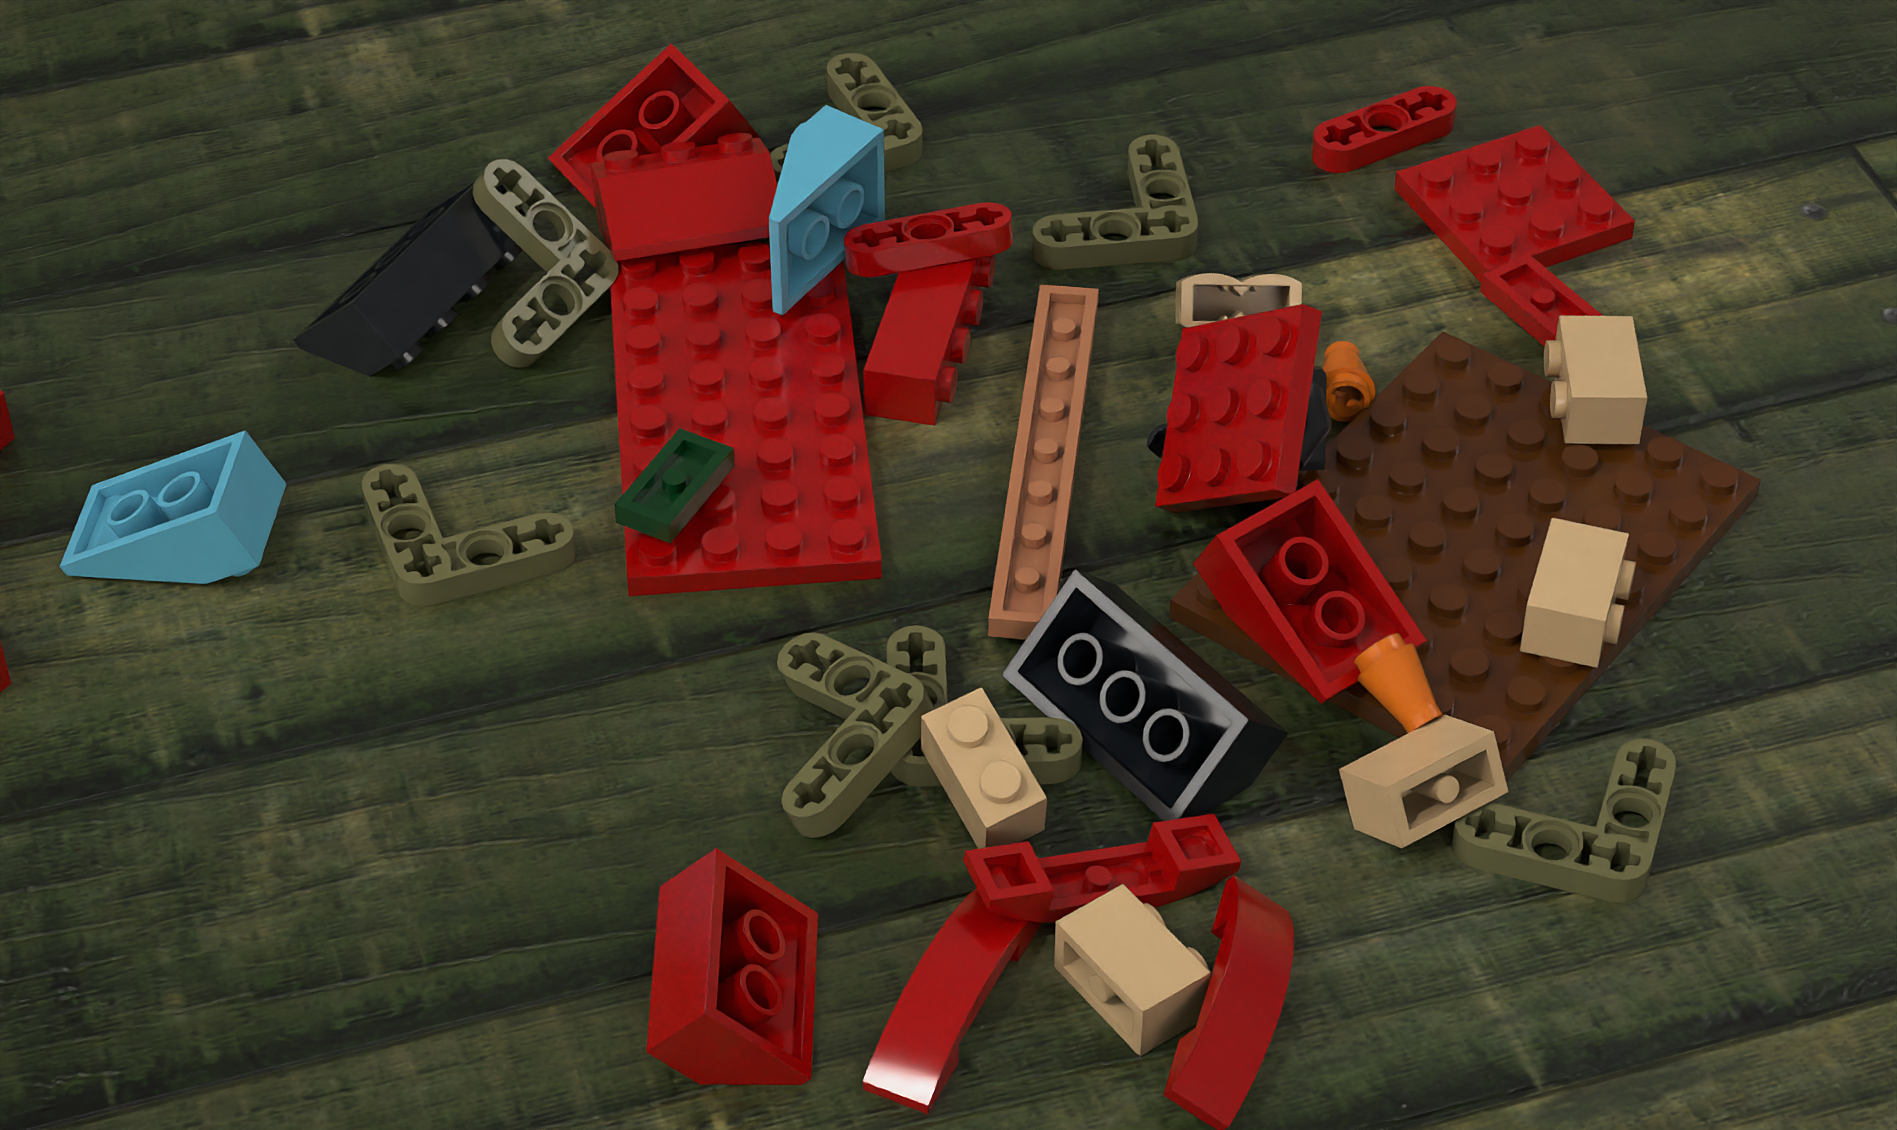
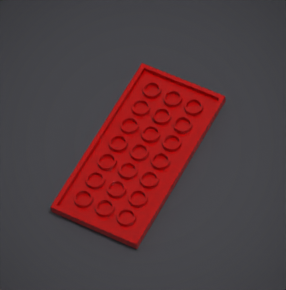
M752 241L743 244L716 245L617 261L619 266L618 276L610 286L622 495L679 428L733 447L735 464L734 468L671 543L624 526L628 596L882 579V559L844 260L783 315L773 312L770 242Z

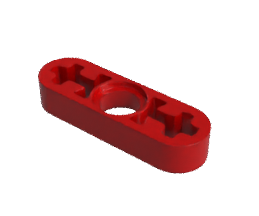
M1422 86L1319 124L1313 133L1312 161L1318 168L1324 171L1347 173L1442 138L1451 133L1454 128L1457 107L1456 97L1450 91L1441 87ZM1390 127L1396 129L1397 131L1382 132L1374 130L1372 128Z
M984 202L860 225L849 230L844 236L846 268L857 276L878 277L999 254L1009 249L1013 244L1012 213L1004 205Z

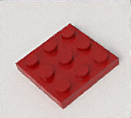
M1541 125L1396 172L1394 190L1480 283L1483 273L1527 253L1546 268L1632 239L1635 220Z
M1300 304L1182 329L1181 341L1176 351L1177 367L1172 399L1167 409L1168 425L1163 457L1157 472L1158 489L1155 507L1172 513L1285 498L1296 491L1322 317L1321 310Z

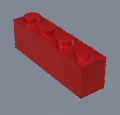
M996 255L898 273L864 367L865 415L936 425L943 402L952 403L954 400L958 370L955 366L956 363L965 364L967 361L971 331L968 327L969 325L978 326L983 307V291L981 288H991Z

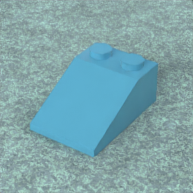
M828 105L820 109L807 122L801 123L791 135L769 215L773 312L780 315L785 314L845 259L844 236L849 230L860 225L885 221L884 129Z
M246 430L91 486L59 567L66 576L208 584L231 575L235 577L243 576L255 567H258L262 560L286 482Z

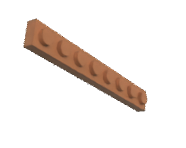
M1041 284L1039 287L988 617V636L1027 639L1060 590L1098 312L1099 289Z

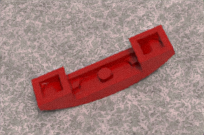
M1215 814L1153 822L1148 841L1142 843L1037 858L1030 842L1026 841L966 850L963 857V862L989 911L1018 920L1040 923H1056L1059 919L1122 884L1142 904L1147 903L1154 908L1163 906L1200 892L1238 872L1242 863Z
M1235 875L1225 883L1211 933L1220 938L1221 943L1195 1029L1179 1039L1163 1096L1216 1130H1225L1230 1126L1262 1064L1285 1000L1294 952V929L1289 911Z
M978 889L973 890L946 920L911 975L872 1056L863 1079V1090L929 1114L959 1063V1044L1009 960L1019 962L1041 923L1018 920L991 912L987 909Z

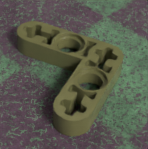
M844 53L833 57L826 67L828 95L840 111L884 129V173L917 162L923 152L922 125L876 63L868 56L860 53ZM868 107H882L886 110L871 112L862 109ZM789 144L776 148L770 154L777 185Z
M1151 134L1140 136L1130 143L1128 147L1127 175L1136 208L1054 214L1038 220L1034 224L1032 232V256L1035 262L1048 269L1066 270L1175 261L1192 255L1197 249L1198 216L1180 151L1176 143L1168 137ZM1151 162H1155L1156 166L1160 169L1152 171ZM1169 194L1175 198L1161 200L1152 198L1150 195ZM1120 234L1127 236L1128 239L1110 241L1102 238V236Z
M496 159L487 165L473 184L475 202L496 225L547 272L503 316L491 332V345L498 358L509 366L524 368L534 364L607 291L618 276L619 266L617 261H614L611 251L525 168L508 159ZM502 183L510 189L504 195L495 188ZM526 203L530 208L522 216L517 210H520ZM543 219L551 223L557 230L558 241H548L540 237L534 229L533 220ZM589 265L596 273L592 274L580 287L573 278L582 268ZM551 292L560 296L567 305L568 315H557L548 310L542 299L543 293ZM531 321L538 329L527 341L521 344L513 336L519 333Z
M382 464L368 471L361 481L365 512L398 594L403 601L411 605L421 607L437 605L554 574L571 565L576 556L573 525L568 518L560 514L550 512L537 513L443 538L417 475L412 469L401 464ZM394 492L395 496L400 498L401 504L391 507L387 493ZM416 528L423 531L420 536L409 540H399L392 537L395 532L401 529ZM549 541L550 544L544 545L543 542ZM519 548V554H514L513 549ZM484 553H494L502 557L491 565H476L470 562L474 556ZM424 561L428 576L421 577L420 573L415 571L414 564Z
M914 625L895 631L887 643V664L921 681L930 700L934 704V709L947 704L946 651L943 637L937 631L925 626ZM910 656H922L923 673H910ZM1054 717L1000 718L1015 745L1023 747L1022 756L1038 784L1066 782L1079 772L1082 762L1083 738L1080 730L1073 723ZM912 748L891 770V773L898 781L907 785L919 787L942 786L926 757L913 756ZM1046 748H1058V753H1047Z
M812 632L801 634L786 643L778 654L777 665L789 689L796 696L845 719L844 723L793 777L782 794L781 802L794 828L803 836L815 838L834 832L851 816L921 738V716L935 709L922 682L916 677L824 634ZM821 663L826 671L824 675L822 674L820 668L817 667ZM859 678L870 679L866 687L852 695H841L844 687L850 682ZM866 746L874 747L871 755L864 761L854 765L844 764L847 756L854 750Z
M1639 738L1623 744L1616 753L1596 827L1489 802L1455 820L1452 850L1463 864L1475 869L1610 902L1623 903L1632 901L1641 896L1647 887L1673 787L1676 757L1667 746L1653 739ZM1639 768L1651 771L1646 789L1634 786ZM1623 811H1633L1644 816L1649 823L1638 828L1628 827L1619 823L1614 815ZM1479 832L1490 833L1488 839L1477 837ZM1514 838L1521 839L1520 849L1512 847ZM1543 843L1556 844L1566 850L1568 856L1559 860H1547L1536 854L1533 848ZM1582 854L1589 856L1588 865L1580 864ZM1613 864L1625 866L1624 872H1616L1611 870Z

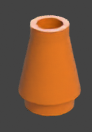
M1348 341L1332 343L1324 353V364L1322 367L1326 373V404L1332 419L1348 422L1352 421L1364 408H1369L1370 403L1375 399L1376 389L1360 358L1359 349Z
M1396 633L1376 642L1355 659L1354 663L1361 672L1357 680L1403 725L1407 733L1443 716V713L1436 704L1414 644L1406 645L1400 634Z

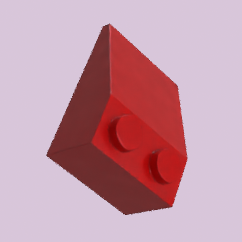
M671 43L556 149L548 159L596 209L590 163L604 161V155L608 153L633 150L637 151L638 155L641 156L661 153L662 146L674 142H693L696 147L718 144V138L727 134L748 133L752 135V139L759 138L760 136L734 104Z
M1319 479L1216 535L1193 563L1228 618L1321 704L1359 682L1357 678L1361 672L1354 661L1363 651L1376 642L1396 633L1400 634L1406 645L1414 644L1415 649L1427 641Z

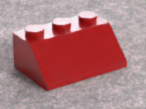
M727 134L718 138V144L696 147L693 142H674L662 146L661 153L641 156L638 155L637 151L633 150L615 151L604 155V161L590 163L598 230L611 251L614 261L769 237V215L778 185L769 150L760 138L752 139L751 134Z
M717 848L661 885L659 889L646 1053L698 1084L802 1085L809 1081L812 1074L818 913Z

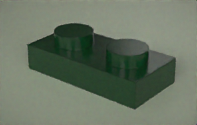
M679 428L614 504L616 523L671 543L734 468V448Z

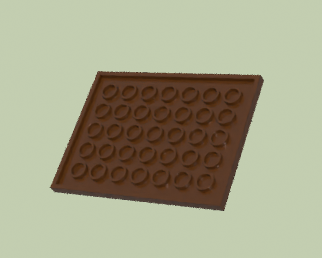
M1442 332L1370 403L1369 408H1364L1326 446L1325 470L1301 471L1298 473L1296 491L1319 479L1427 641L1418 647L1416 651L1439 709L1443 715L1494 731L1507 782L1756 500L1761 479L1645 425H1642L1639 444L1565 443L1561 418L1551 417V381L1448 333ZM1283 498L1272 499L1263 509ZM1552 518L1629 533L1624 560L1636 562L1631 592L1628 600L1620 598L1615 600V604L1625 606L1617 644L1604 642L1598 668L1520 651L1527 602ZM1199 572L1170 600L1169 618L1301 686L1228 618ZM1360 682L1328 700L1398 738L1408 734L1403 725Z

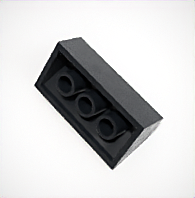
M477 179L430 208L293 339L299 348L367 376L373 375L390 364L398 371L411 362L424 349L418 340L426 332L432 337L455 319L458 313L452 306L460 298L466 303L490 284L491 279L486 275L488 270L493 266L497 270L503 268L523 251L476 204L473 196V184ZM502 184L495 187L502 195L508 192ZM522 208L517 210L522 216L525 214Z
M1076 569L1002 674L1048 717L1062 718L1073 723L1081 732L1083 738L1082 748L1163 821L1204 815L1249 788L1288 734L1287 731L1116 584Z

